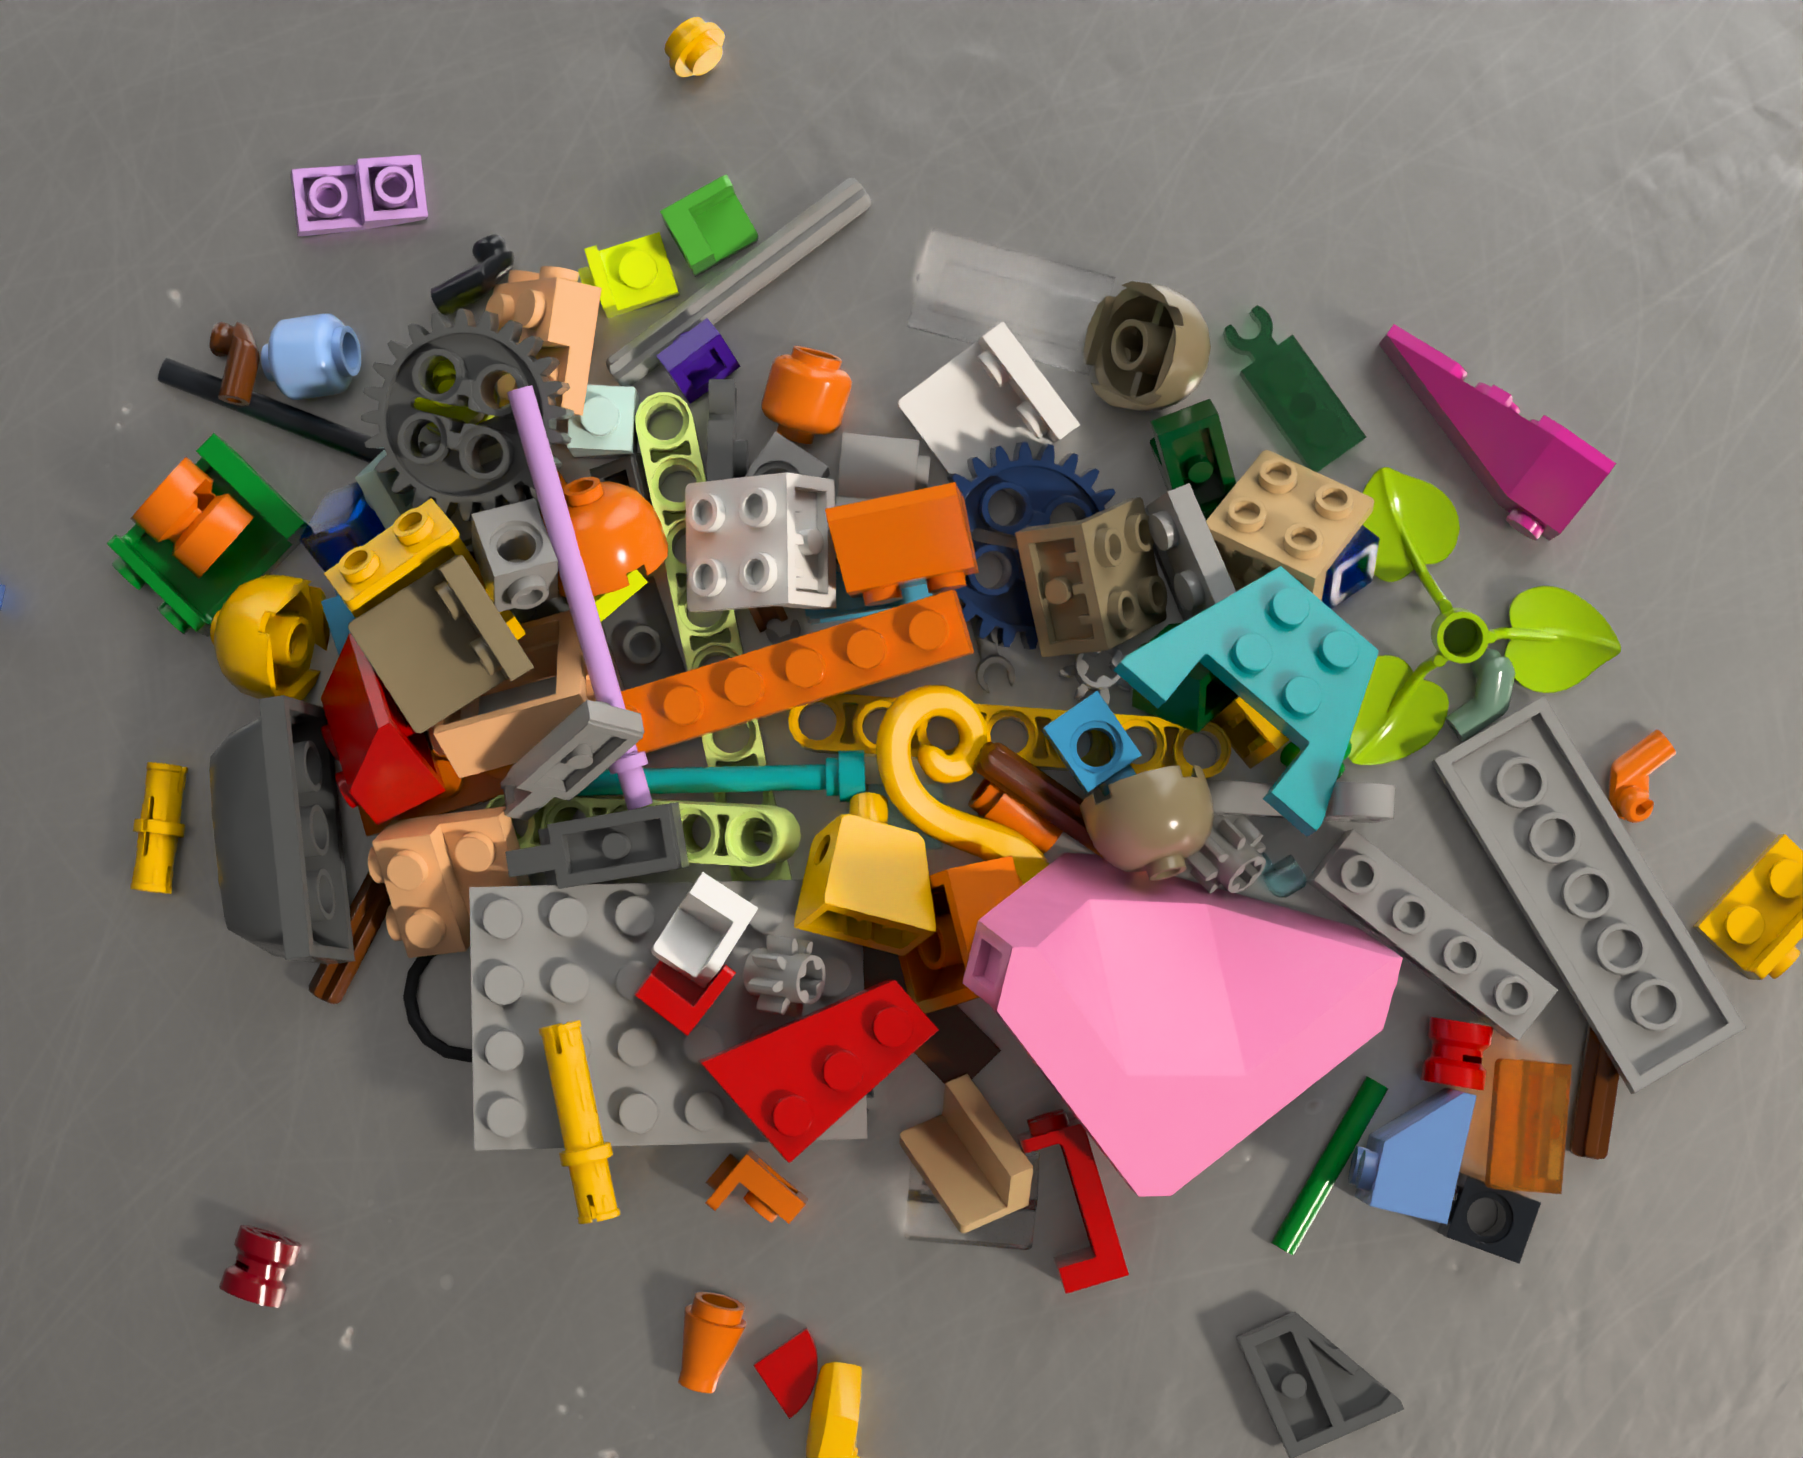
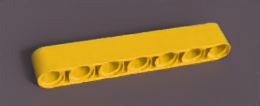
M854 694L832 696L791 709L788 717L789 730L796 742L805 750L827 754H838V751L864 750V756L876 757V744L869 741L863 733L864 721L874 711H887L896 698ZM975 704L985 720L987 742H991L990 733L996 723L1007 719L1015 720L1024 727L1027 733L1026 746L1017 753L1019 756L1038 769L1069 771L1042 733V729L1068 710ZM816 705L828 707L836 716L834 731L830 736L822 740L809 739L800 730L801 715L806 709ZM1114 714L1125 731L1129 729L1143 730L1150 735L1153 741L1154 750L1152 757L1142 764H1130L1136 774L1179 765L1183 777H1191L1193 766L1186 761L1183 754V746L1188 736L1198 733L1210 737L1217 748L1215 762L1211 767L1203 769L1206 780L1220 773L1229 763L1232 752L1230 739L1226 732L1215 723L1209 722L1196 733L1159 717ZM935 717L924 720L916 729L911 741L912 760H917V752L920 747L932 745L927 737L926 730L928 724ZM1087 731L1091 745L1089 752L1080 759L1085 764L1093 767L1107 764L1113 754V745L1110 738L1101 731ZM956 747L952 749L941 750L946 755L951 754L956 749Z

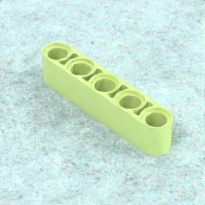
M504 794L498 795L489 801L485 809L506 806ZM595 795L575 796L571 801L554 797L528 820V828L523 837L515 830L520 849L541 846L538 830L548 828L547 824L572 820L573 815L578 809L586 817L627 811L625 799L619 796ZM652 798V804L644 806L650 807L679 802L689 863L747 867L784 862L792 857L799 847L801 838L799 823L791 812L779 806ZM698 816H702L708 822L711 830L710 841L704 849L696 844L692 834L693 823ZM760 819L769 824L773 834L772 845L766 853L756 846L753 838L754 827Z

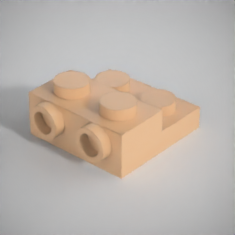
M542 266L540 274L522 270H510L508 283L494 285L493 295L488 300L485 311L498 314L499 331L509 320L523 324L518 343L532 335L540 337L544 341L535 358L537 360L545 357L558 358L560 364L548 378L550 381H560L570 385L568 391L555 398L556 406L574 410V416H581L584 410L602 288L579 283V273L577 271L561 267ZM510 373L502 376L497 381V391L500 396L499 407L510 403L507 392L518 389L516 380Z
M506 806L392 820L372 841L373 846L368 854L369 872L374 882L378 884L385 883L391 901L386 913L387 930L394 941H403L408 958L467 951L470 947L469 887L531 886L528 875L509 877L505 852L520 849L512 819L505 816L504 810H506Z

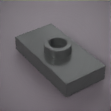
M654 576L645 578L648 583L602 621L624 690L686 672Z

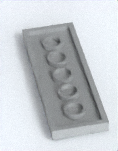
M1545 696L1540 697L1432 761L1433 766L1631 1094L1637 1093L1746 1029L1734 1006Z

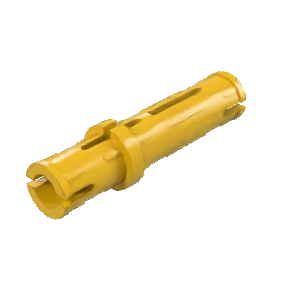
M574 1020L568 1021L566 1024L559 1023L542 1027L538 1030L539 1035L542 1037L565 1151L559 1153L561 1166L569 1167L579 1215L577 1217L578 1224L592 1223L593 1219H597V1222L617 1217L620 1215V1209L617 1207L607 1159L613 1156L611 1142H604L580 1029L581 1021Z

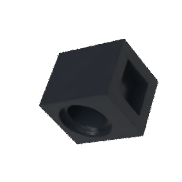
M1459 1172L1448 1223H1440L1437 1232L1447 1238L1520 1264L1541 1202ZM1491 1198L1498 1209L1497 1221L1488 1231L1474 1232L1467 1221L1468 1210L1476 1200Z

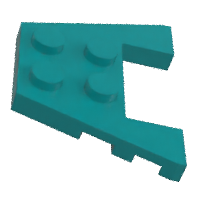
M1280 566L1128 654L1117 664L1113 671L1156 708H1159L1168 700L1198 662L1204 665L1300 748V752L1263 797V800L1308 837L1322 825L1379 650Z

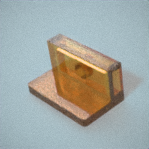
M1499 1058L1495 1061L1485 1184L1488 1188L1562 1194L1571 1064Z

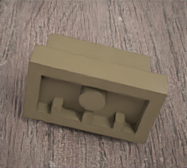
M1141 497L1126 499L1083 520L1031 526L1015 532L1042 658L1110 650L1166 620L1167 589L1164 581L1158 574L1153 550L1154 540L1148 524L1149 516L1145 512L1144 502Z
M455 555L348 624V630L416 733H423L504 680L512 682L534 668L463 555Z

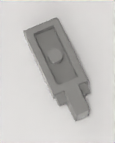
M586 700L515 763L500 783L501 789L504 791L505 816L527 821L554 797L571 801L643 738L644 727L641 713L614 707L601 701Z

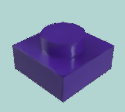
M708 318L690 331L679 335L670 346L656 355L677 388L690 404L709 390V379H725L741 367L721 334Z

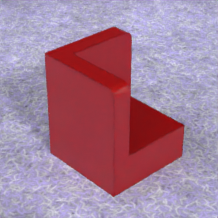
M659 960L633 995L688 1036L736 972L726 964H723L714 978L703 988Z

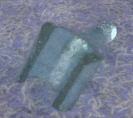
M1265 852L1261 853L1266 860L1261 876L1274 896L1286 898L1305 887L1306 876L1291 854L1273 864Z

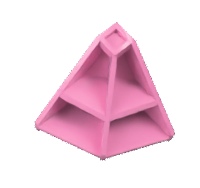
M1064 853L978 920L963 984L992 1007L1129 1188L1139 1197L1172 1196L1383 1030L1393 992L1398 982V974L1403 957L1357 927L1218 888L1210 894L1200 883L1175 876L1151 881L1147 871H1123L1112 866L1107 860H1104L1097 854Z

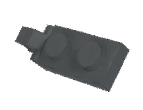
M679 802L547 824L548 828L538 830L541 846L505 852L509 877L545 872L547 885H557L558 889L689 867Z

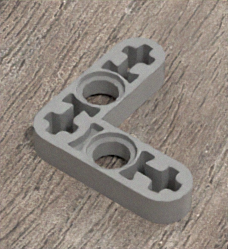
M1207 780L1212 796L1214 814L1237 816L1243 814L1254 817L1284 818L1263 800V797L1274 783ZM1336 782L1323 821L1379 823L1394 819L1396 786L1378 783Z

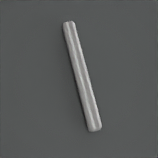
M854 178L845 180L610 356L606 361L609 372L620 386L631 387L661 364L656 355L670 346L679 335L690 331L706 318L714 325L869 209L871 200L866 190Z

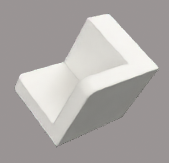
M702 872L660 934L651 952L653 956L705 988L724 964L758 910V907Z

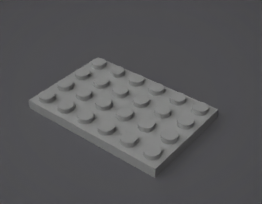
M803 879L718 881L758 907V910L724 962L736 974L690 1034L686 1036L633 994L659 962V959L653 956L651 949L695 882L586 884L558 889L557 885L469 887L474 1151L564 1148L544 1046L538 1029L559 1023L566 1024V1022L574 1020L581 1021L580 1029L604 1142H611L612 1147L768 1142L698 1062L700 1059L798 1019V1017L756 1010L759 997L750 995L744 985L743 973L746 960L756 948H767V936L770 934L812 941L813 948L810 955H816L822 959L826 970V982L822 995L815 1003L810 1005L802 1004V1016L812 1013V1011L864 990L863 946L794 928V918ZM867 1095L816 1140L868 1139Z

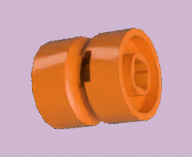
M185 457L130 519L156 542L169 539L173 543L172 556L197 578H200L252 521L254 516L228 493L216 496L212 492L213 480L189 458Z

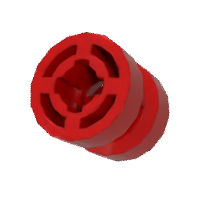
M1430 1017L1428 1037L1433 1042L1431 1056L1423 1062L1421 1080L1484 1091L1487 1071L1482 1065L1483 1052L1491 1046L1494 1027Z

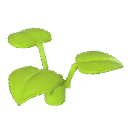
M1389 467L1379 468L1369 479L1362 493L1374 499L1373 512L1354 535L1355 546L1362 563L1372 574L1387 582L1401 580L1415 570L1419 580L1437 605L1440 614L1436 617L1431 627V640L1437 651L1432 657L1422 662L1414 672L1403 659L1397 656H1377L1350 738L1352 748L1348 758L1351 762L1358 765L1389 763L1409 756L1430 743L1445 723L1449 700L1446 692L1439 685L1424 679V677L1435 668L1443 667L1448 660L1459 664L1471 663L1484 654L1489 643H1494L1501 639H1509L1505 647L1504 657H1508L1511 660L1515 670V679L1523 687L1541 693H1555L1577 685L1597 668L1621 652V644L1607 620L1587 601L1563 588L1537 586L1517 594L1509 607L1511 628L1500 627L1488 630L1485 622L1479 616L1464 608H1453L1451 602L1447 600L1425 565L1443 561L1452 553L1456 546L1460 524L1453 503L1434 485L1402 474Z

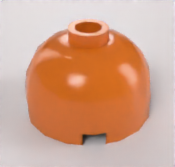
M597 477L580 478L570 482L563 488L580 555L593 596L614 592L629 586L627 573L644 565L648 576L657 570L667 558L668 543L661 521L653 506L634 488L610 481L600 482ZM558 571V590L560 596L566 597Z

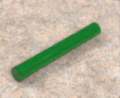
M1366 1076L1274 1236L1272 1244L1291 1255L1295 1254L1386 1095L1387 1087Z

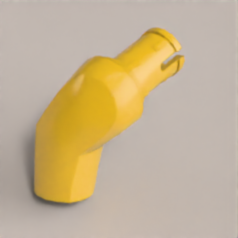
M840 1362L826 1363L821 1366L810 1412L806 1458H861L857 1455L856 1434L859 1423L862 1367Z

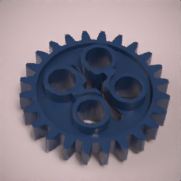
M1028 442L1016 443L1013 461H1010L1007 453L1001 446L990 448L991 467H987L978 457H971L967 460L968 469L972 476L971 479L968 480L956 473L950 474L947 477L949 483H956L964 497L971 536L973 530L977 528L1002 536L1016 537L1015 532L1026 527L1050 524L1052 511L1060 504L1069 506L1074 511L1076 519L1083 520L1105 510L1104 505L1116 493L1113 488L1097 492L1091 488L1100 472L1096 468L1088 469L1080 475L1075 474L1078 462V455L1075 453L1067 454L1058 464H1055L1054 445L1051 444L1042 445L1036 459H1032ZM1001 489L1008 492L1016 503L1014 518L1004 526L995 523L988 511V503L991 496ZM972 538L976 561L986 552L995 554L1002 565V576L999 582L990 588L983 587L977 581L975 574L965 576L966 586L955 589L965 622L969 621L972 617L978 618L974 630V637L978 639H984L996 627L998 628V646L1009 648L1014 641L1016 633L1019 632L1024 649H1036L1038 637L1019 549L983 543Z

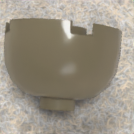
M1127 282L1122 285L1126 289L1122 290L1116 297L1107 295L1098 304L1087 328L1084 346L1085 364L1094 366L1095 376L1099 384L1091 383L1095 393L1110 406L1140 411H1160L1185 400L1199 386L1208 367L1211 349L1209 329L1198 308L1180 292L1166 286L1151 283Z
M1176 765L1145 771L1118 780L1108 785L1111 798L1096 805L1092 793L1080 804L1079 807L1086 830L1096 850L1112 866L1123 871H1147L1151 881L1170 878L1184 872L1187 869L1184 859L1194 855L1203 847L1211 834L1214 820L1210 789L1201 766L1193 765L1191 777H1183L1180 766Z

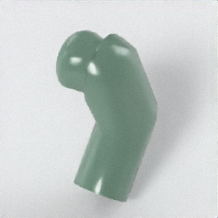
M1487 648L1480 658L1470 663L1473 676L1477 679L1474 698L1445 717L1448 726L1462 743L1503 716L1509 709L1515 670L1511 660L1508 657L1502 656L1496 649Z

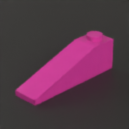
M1393 324L1379 343L1388 358L1496 503L1509 512L1506 521L1526 537L1537 541L1542 535L1550 541L1560 535L1616 465L1614 461L1546 415H1543L1540 421L1534 419L1529 421L1519 415L1520 409L1512 401V395L1493 384L1491 387L1481 382L1475 388L1464 381L1467 377V372L1458 362L1397 325Z

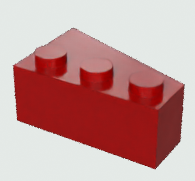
M887 979L777 1028L770 1029L751 1039L700 1059L698 1062L782 1158L790 1163L939 1029L896 980Z

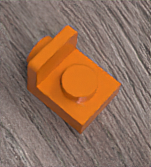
M751 1149L741 1161L730 1153L705 1182L715 1190L705 1202L714 1211L740 1182L749 1190L743 1199L757 1213L771 1223L779 1215L790 1224L808 1201V1198Z

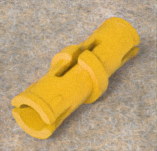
M147 762L146 786L140 819H134L133 832L138 833L130 889L172 894L173 866L178 838H184L185 825L180 824L188 767Z

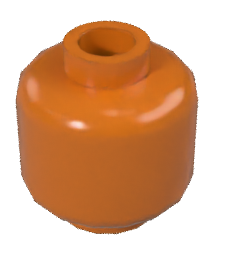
M793 346L791 354L780 355L774 359L762 398L761 408L768 419L778 423L777 433L794 442L812 444L815 434L828 435L839 429L852 386L850 376L840 368L841 358L813 348Z

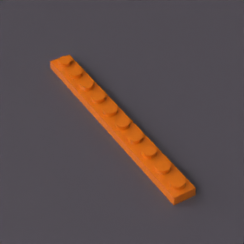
M949 590L621 691L626 710L641 713L644 734L643 738L636 743L638 752L645 751V753H649L973 654L974 649L957 591ZM433 749L446 791L379 825L359 805L358 809L366 837L379 835L392 820L447 814L491 801L498 795L504 794L500 783L514 764L459 778L446 755L439 756Z

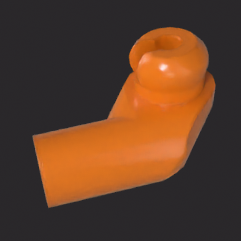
M1658 729L1618 757L1610 768L1608 801L1617 816L1628 822L1639 823L1651 815L1654 802L1649 799V774L1676 755V751L1670 741Z

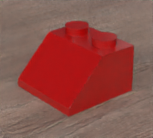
M350 633L321 696L328 724L321 727V732L331 754L341 764L342 771L335 774V779L342 796L351 808L360 805L372 820L379 825L445 792L446 789L427 731L423 733L413 731Z

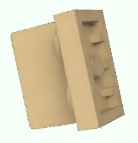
M1264 450L1209 516L1206 523L1236 592L1282 566L1322 601L1326 571L1373 512L1374 499L1272 451Z

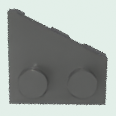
M1292 1312L1236 1337L1289 1458H1295L1404 1410L1400 1399L1296 1312Z

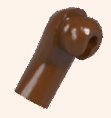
M219 322L213 326L209 348L215 356H227L218 398L230 404L250 405L260 362L259 351L250 327L240 322H237L235 326Z

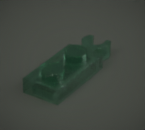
M1257 305L1251 309L1249 314L1258 325V336L1253 339H1244L1238 335L1236 329L1230 324L1223 330L1224 340L1232 351L1241 355H1248L1253 363L1241 370L1240 377L1303 465L1319 473L1364 441L1366 436L1292 334L1277 345L1272 338V319L1265 309Z

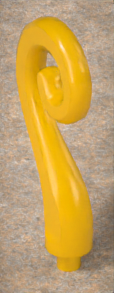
M924 685L900 695L886 711L877 732L876 740L878 771L889 798L907 820L924 833L944 844L975 855L985 861L1012 856L1016 873L1024 885L1049 865L1043 853L1030 840L1010 827L957 810L936 800L923 787L912 764L911 741L916 729L924 720L930 717L941 716L948 718L956 726L959 734L957 747L951 754L946 755L936 746L923 745L917 752L918 763L924 773L935 782L946 784L958 782L973 774L975 771L974 761L980 754L983 745L987 743V727L980 710L960 691L946 685Z

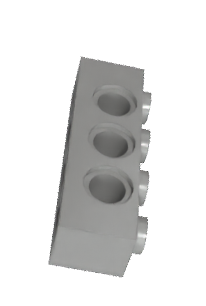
M1354 829L1345 831L1306 880L1311 886L1485 1023L1494 1027V1030L1506 1039L1519 1041L1558 991L1557 988Z

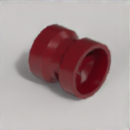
M241 1225L234 1242L238 1251L236 1263L225 1269L219 1288L237 1298L263 1306L279 1308L287 1289L282 1280L283 1275L288 1267L296 1264L302 1245L291 1238L269 1230Z

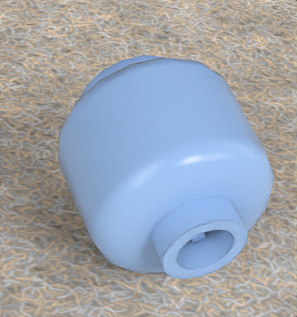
M330 313L284 319L278 321L270 333L268 344L263 346L261 364L266 378L271 382L275 381L281 393L291 400L340 394L345 392L352 382V377L356 376L360 371V344L354 330L350 326H344L341 320Z

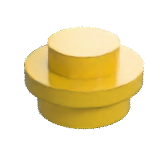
M693 17L684 21L671 33L665 44L664 50L670 58V68L679 77L701 76L708 73L717 65L722 57V46L725 39L724 32L717 24L712 22L706 23L701 17Z

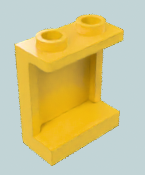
M432 498L419 507L401 514L392 526L365 545L348 551L338 564L324 573L354 618L362 615L455 555L464 556L488 594L478 564L460 539V534L454 524ZM510 610L499 612L516 640L526 635V632Z

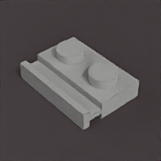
M1190 483L1166 492L1146 506L1145 512L1149 516V530L1154 540L1153 550L1184 622L1236 592Z

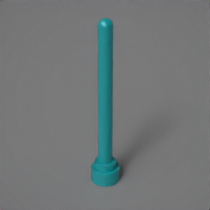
M864 750L838 751V757H827L826 764L643 768L650 794L826 790L827 796H839L840 802H850L854 795L865 793ZM606 769L576 796L623 795L617 773L610 774L609 769Z

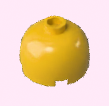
M264 575L240 585L226 600L222 609L215 614L211 623L210 637L214 645L216 658L223 675L241 693L257 699L284 695L303 700L316 684L321 671L310 669L314 645L317 644L327 651L330 628L321 601L326 600V595L321 588L309 586L308 584L312 581L285 575Z

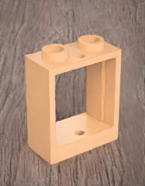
M570 610L520 624L526 635L517 641L534 668L512 682L504 680L428 729L434 750L439 756L446 755L459 778L517 763L586 700L596 701ZM556 676V694L478 715L480 697Z

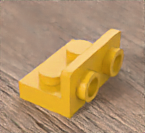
M1779 834L1693 926L1748 979L1763 980L1767 975L1776 979L1796 961L1801 953L1795 945L1803 938V850L1785 834Z

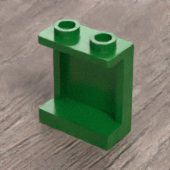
M215 433L196 450L201 458L195 465L213 480L212 492L216 496L228 493L247 509L254 518L200 578H197L172 556L173 543L169 539L156 542L137 524L124 536L121 537L115 534L107 542V545L119 556L112 563V566L138 590L147 583L164 600L157 607V610L184 635L193 628L196 632L209 637L212 620L215 614L222 609L223 604L240 585L255 578L270 575L315 529L225 440Z

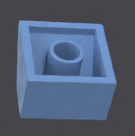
M1445 1087L1369 1134L1366 1148L1356 1146L1350 1165L1348 1183L1356 1185L1355 1198L1372 1207L1447 1224L1477 1096Z

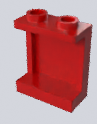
M1063 1109L1027 1119L1030 1131L1017 1134L1023 1153H1029L1056 1144L1060 1145L1090 1244L1089 1247L1054 1257L1065 1293H1071L1128 1276V1269L1086 1130L1076 1117L1068 1119Z

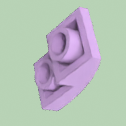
M421 154L357 159L355 165L292 169L290 174L297 237L373 229L428 218Z

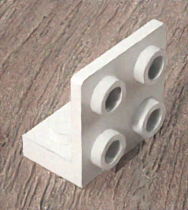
M1003 321L898 401L899 409L948 474L956 473L968 480L972 478L967 464V460L971 457H978L987 467H991L990 448L1001 446L1007 453L1010 461H1013L1016 443L1028 442L1032 458H1034L1042 445L1052 444L1061 440L1080 425Z
M785 472L690 483L686 486L687 608L690 612L701 613L768 606L812 610L837 608L836 552L825 512L826 508L835 507L834 479Z

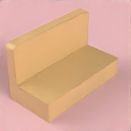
M968 1074L946 1082L942 1114L902 1131L899 1144L958 1231L967 1233L1029 1205L1033 1165Z

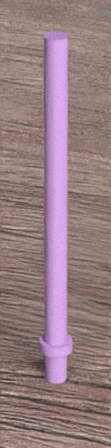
M533 386L507 392L547 533L558 560V571L596 701L606 702L614 707L626 709L589 579L580 555L575 531ZM636 744L609 767L610 774L617 773L628 810L653 803L643 766L648 764L645 751L638 752Z

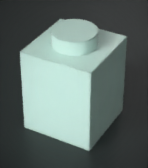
M587 385L583 415L572 416L568 421V436L572 439L571 443L567 444V448L573 457L617 460L637 453L638 436L635 415L640 405V396L636 388Z

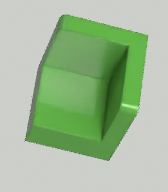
M727 174L660 211L665 226L695 277L758 241V233L735 195L733 184Z

